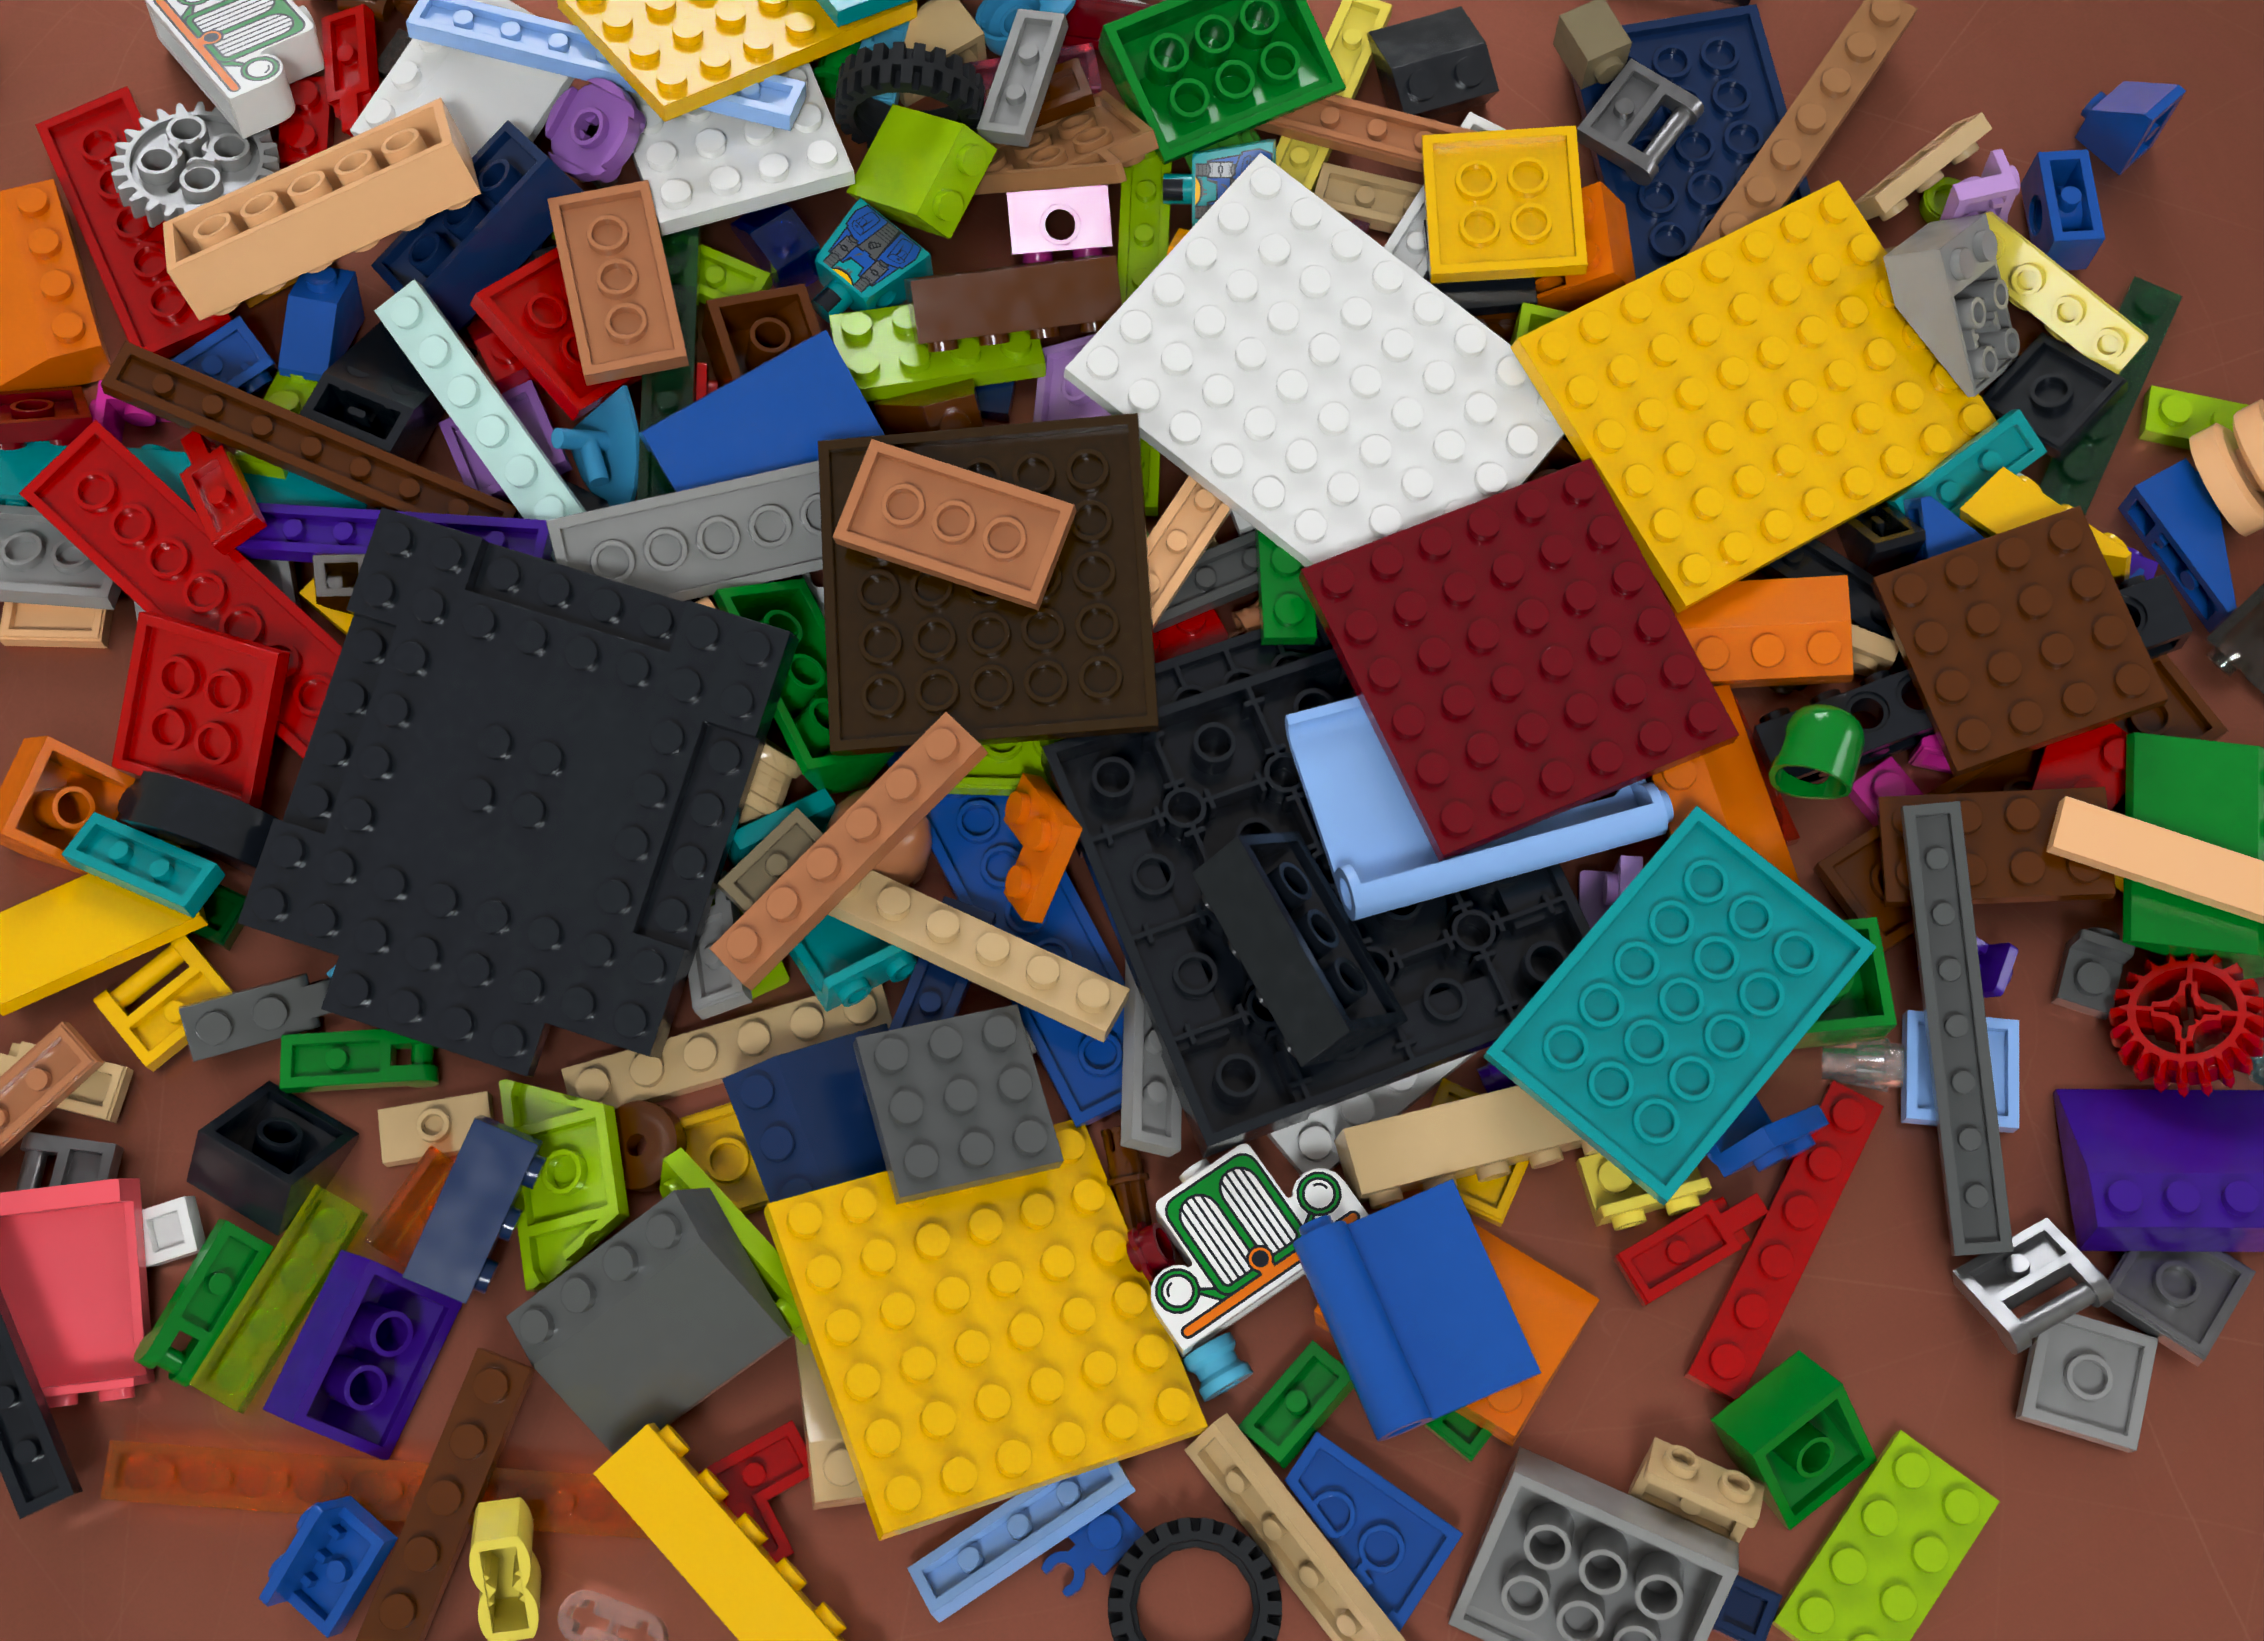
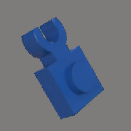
M1117 1503L1068 1536L1075 1545L1068 1552L1059 1551L1051 1554L1044 1561L1041 1569L1048 1575L1060 1564L1071 1566L1074 1571V1578L1062 1592L1067 1598L1072 1597L1084 1586L1086 1571L1092 1565L1105 1577L1121 1561L1134 1542L1145 1532Z

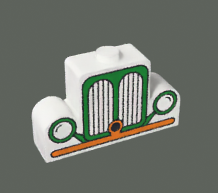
M145 0L158 39L243 139L290 118L295 112L296 105L289 84L325 69L324 57L317 37L314 20L304 5L298 7L292 0Z
M1248 1144L1238 1145L1212 1164L1206 1158L1202 1159L1179 1176L1182 1182L1181 1185L1160 1198L1156 1203V1220L1164 1227L1172 1244L1188 1267L1185 1265H1172L1163 1269L1155 1277L1151 1286V1307L1155 1316L1174 1342L1181 1357L1185 1358L1188 1354L1213 1339L1305 1275L1293 1247V1242L1301 1237L1299 1228L1302 1225L1325 1215H1330L1333 1222L1345 1221L1349 1224L1369 1214L1346 1182L1336 1172L1326 1168L1312 1169L1303 1173L1296 1181L1291 1197L1288 1198Z

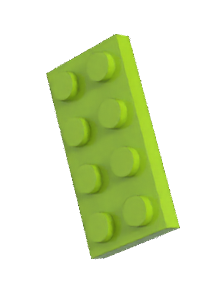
M908 304L829 315L832 341L866 402L884 400L972 378L976 387L1046 376V363L1040 339H1030L1029 330L1009 333L1010 342L979 346L978 337L958 339L959 349L928 352L927 343L918 344L915 342Z
M1902 1430L1895 1432L1778 1608L1772 1625L1794 1641H1910L2000 1501Z

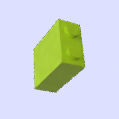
M892 104L855 174V184L849 186L847 193L857 200L863 199L885 218L950 239L997 149L963 123Z

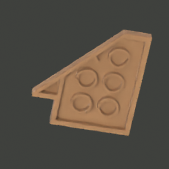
M1106 90L1093 94L1095 107L1034 128L1028 147L990 143L997 151L974 195L1122 183L1127 181L1123 167L1138 164L1145 158V154L1159 149L1154 130Z

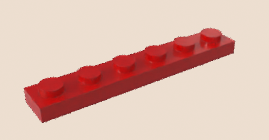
M1835 1080L1828 1084L1818 1104L1830 1124L1811 1135L1816 1145L1791 1159L1767 1207L1769 1213L1763 1216L1684 1375L1689 1380L1731 1403L1745 1393L1884 1108L1883 1105Z

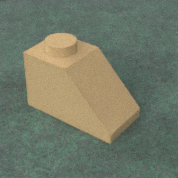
M930 0L920 7L917 11V17L910 20L904 41L906 48L913 49L916 42L926 44L925 51L931 52L936 46L946 50V57L955 53L963 58V64L971 63L975 68L987 61L984 32L960 0ZM900 93V101L906 108L926 97L912 93Z

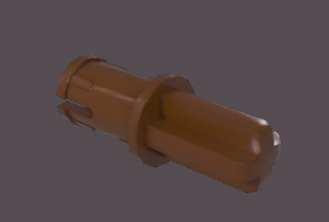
M1121 1126L1112 1127L1111 1130H1101L1110 1180L1106 1182L1108 1186L1113 1188L1114 1197L1127 1229H1137L1136 1225L1141 1221L1146 1222L1148 1226L1151 1225L1152 1220L1144 1182L1149 1180L1150 1177L1149 1173L1143 1172L1139 1150L1120 1146Z

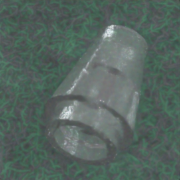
M1889 1037L1836 1044L1834 1046H1822V1079H1833L1837 1082L1888 1093L1889 1087H1903V1043H1890Z

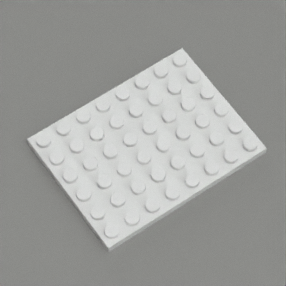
M1262 153L1252 161L1065 367L1063 376L1111 415L1138 413L1140 438L1276 545L1302 563L1304 567L1311 566L1524 484L1565 435L1513 353L1509 343Z

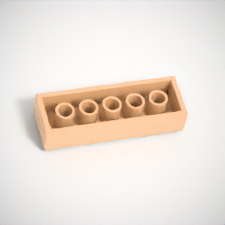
M442 98L436 99L164 222L163 231L167 273L199 321L212 315L221 316L228 314L236 309L241 302L260 293L264 295L274 293L293 278L307 272L311 274L321 272L328 268L334 260L353 251H367L386 236L400 230L411 231L416 229L428 217L446 209L457 210L466 206L473 197L481 194L469 147Z

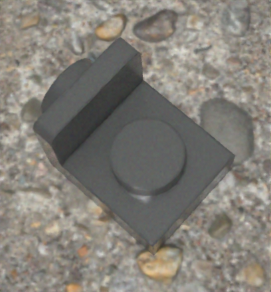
M2096 927L2081 929L2065 944L2051 1003L2102 1020L2107 1019L2110 1009L2114 1007L2115 1000L2113 996L2119 986L2123 965L2133 957L2135 946L2123 943L2117 933L2108 929Z

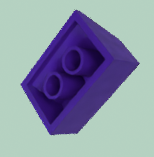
M340 1250L263 1410L388 1462L463 1303L403 1278V1274L378 1262Z

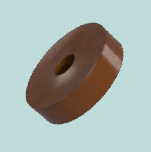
M632 1101L621 1105L615 1109L625 1187L627 1190L636 1192L657 1190L660 1188L663 1159L680 1147L686 1152L687 1139L684 1127L676 1114L664 1106L648 1101ZM642 1138H645L646 1149L641 1155H638L637 1144Z

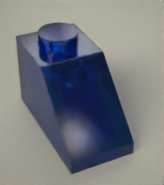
M779 204L753 211L730 224L735 235L759 267L771 273L775 288L805 284L807 287L819 280L815 264L816 256L820 251L819 243L791 207Z

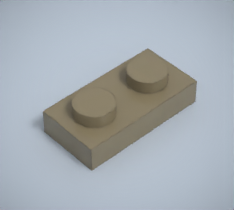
M796 808L718 882L717 887L745 913L823 833Z

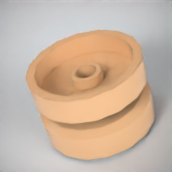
M2262 399L2246 406L2233 415L2232 425L2234 433L2230 429L2214 423L2189 438L2190 451L2205 487L2228 523L2245 537L2264 528V400Z

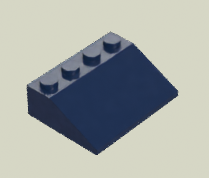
M886 1023L774 1056L722 1078L770 1203L887 1171L869 1103L863 1097L864 1085L853 1048L856 1037L888 1031L889 1028Z

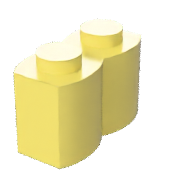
M521 1497L480 1502L474 1514L469 1567L472 1579L480 1590L478 1621L481 1631L488 1641H516L534 1638L538 1628L542 1575L538 1559L532 1551L534 1531L532 1514L528 1505Z

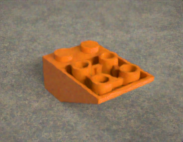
M1601 181L1581 188L1588 263L1586 274L1534 277L1538 306L1561 311H1574L1636 280L1625 204Z

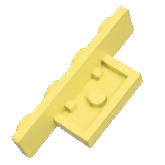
M1991 211L1986 212L1989 229L1993 231L1997 239L1996 259L2000 277L2008 287L2009 301L2016 307L2029 311L2042 321L2045 329L2056 339L2069 343L2087 358L2119 375L2148 341V335Z

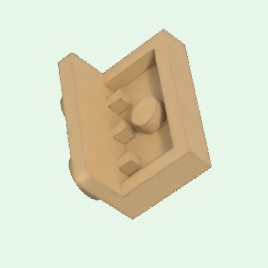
M1655 1437L1629 1487L1628 1495L1740 1543L1747 1528H1754L1760 1518L1765 1486L1752 1481L1748 1476L1739 1471L1728 1470L1703 1459L1686 1447L1672 1445Z

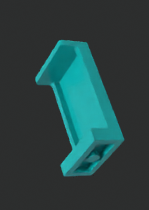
M824 788L737 829L729 850V861L735 867L796 808L824 834L836 804ZM829 915L789 953L826 1012L841 1004L844 1007H850L861 1002L870 994L873 988L888 980L895 983L912 975L919 958Z

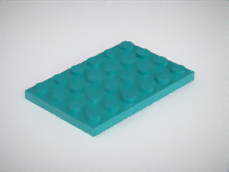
M1696 806L1487 1050L1484 1058L1664 1206L1872 954L1876 946Z

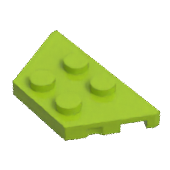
M504 1079L499 1081L504 1124L544 1141L538 1154L547 1158L534 1188L530 1189L523 1186L515 1203V1207L523 1210L517 1228L525 1290L539 1292L569 1270L630 1216L614 1106Z

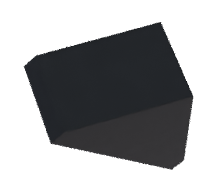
M1887 501L1836 527L1848 559L1875 577L1910 565L1926 541L1925 530Z

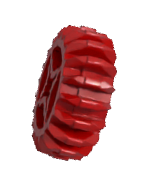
M2169 953L2165 956L2166 964L2158 966L2146 958L2143 964L2145 976L2128 972L2126 977L2128 989H2116L2113 997L2117 1007L2111 1008L2108 1015L2110 1025L2114 1027L2110 1032L2112 1045L2120 1048L2118 1055L2121 1063L2125 1067L2134 1065V1075L2140 1082L2154 1076L2155 1089L2159 1090L2160 1093L2167 1089L2171 1083H2176L2178 1093L2184 1098L2190 1092V1085H2200L2201 1091L2208 1097L2213 1092V1081L2220 1080L2222 1084L2232 1088L2233 1084H2235L2233 1070L2250 1075L2253 1070L2251 1057H2263L2264 1041L2262 1040L2264 1038V999L2258 996L2259 987L2254 978L2243 980V969L2239 967L2238 963L2223 969V961L2216 954L2204 963L2200 962L2199 957L2193 953L2187 956L2186 961H2177L2176 956ZM2200 993L2221 1000L2232 1011L2223 1010L2222 1005L2207 1003L2200 997ZM2175 995L2173 998L2167 1001H2162L2170 996ZM2193 1008L2194 1024L2188 1026L2187 1037L2184 1038L2183 1021L2189 1020L2190 1009ZM2144 1034L2155 1035L2156 1040L2170 1042L2176 1047L2177 1053L2157 1047ZM2219 1044L2212 1049L2201 1052L2209 1045Z

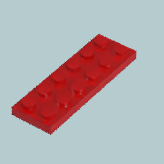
M128 86L35 124L129 343L168 359L189 349L233 320L231 313L221 316L212 315L199 321L167 273L163 223L166 221H163L154 228L149 227L147 216L134 218L131 207H123L119 193H116L111 175L113 169L110 162V157L117 156L114 145L116 142H127L124 133L125 129L141 131L138 119L143 117Z

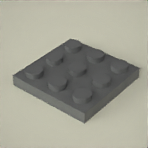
M1017 1004L855 1038L853 1048L896 1205L1056 1169L1063 1163L1064 1159Z

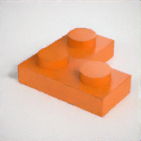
M1023 773L1016 790L1009 796L1005 807V817L1003 820L1023 847L1016 864L1007 873L1003 893L1022 920L1042 923L1083 828L1042 776Z

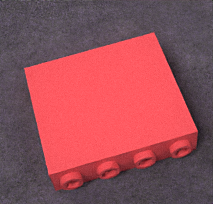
M116 1178L0 1193V1289L49 1408L79 1404L78 1393L98 1391L99 1402L135 1397V1386L155 1382L154 1368L148 1369L134 1361L136 1349L142 1339L151 1331L140 1178Z

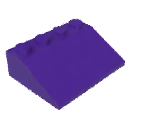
M2055 1089L2053 1092L2055 1112L2077 1248L2080 1251L2264 1252V1090H2213L2209 1097L2201 1090H2190L2184 1098L2178 1093V1090H2164L2160 1093L2159 1090Z

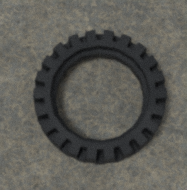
M884 42L874 44L873 51L865 46L857 50V55L850 54L846 57L845 63H842L839 68L835 95V119L837 124H841V130L845 135L852 134V140L858 144L867 142V149H869L891 106L872 97L885 93H912L931 97L948 105L947 107L935 110L917 111L963 123L978 134L977 127L984 109L985 98L983 78L980 73L976 74V68L971 63L963 64V58L955 53L946 57V50L936 46L931 52L925 51L926 44L916 42L913 49L906 48L905 42H893V48L891 49Z
M1203 1517L1180 1518L1165 1522L1154 1527L1135 1541L1116 1568L1108 1596V1619L1114 1641H1147L1140 1630L1136 1608L1141 1583L1154 1564L1172 1552L1191 1548L1218 1552L1238 1567L1248 1583L1253 1604V1614L1250 1630L1244 1641H1277L1282 1621V1597L1277 1576L1270 1561L1250 1537L1227 1523Z

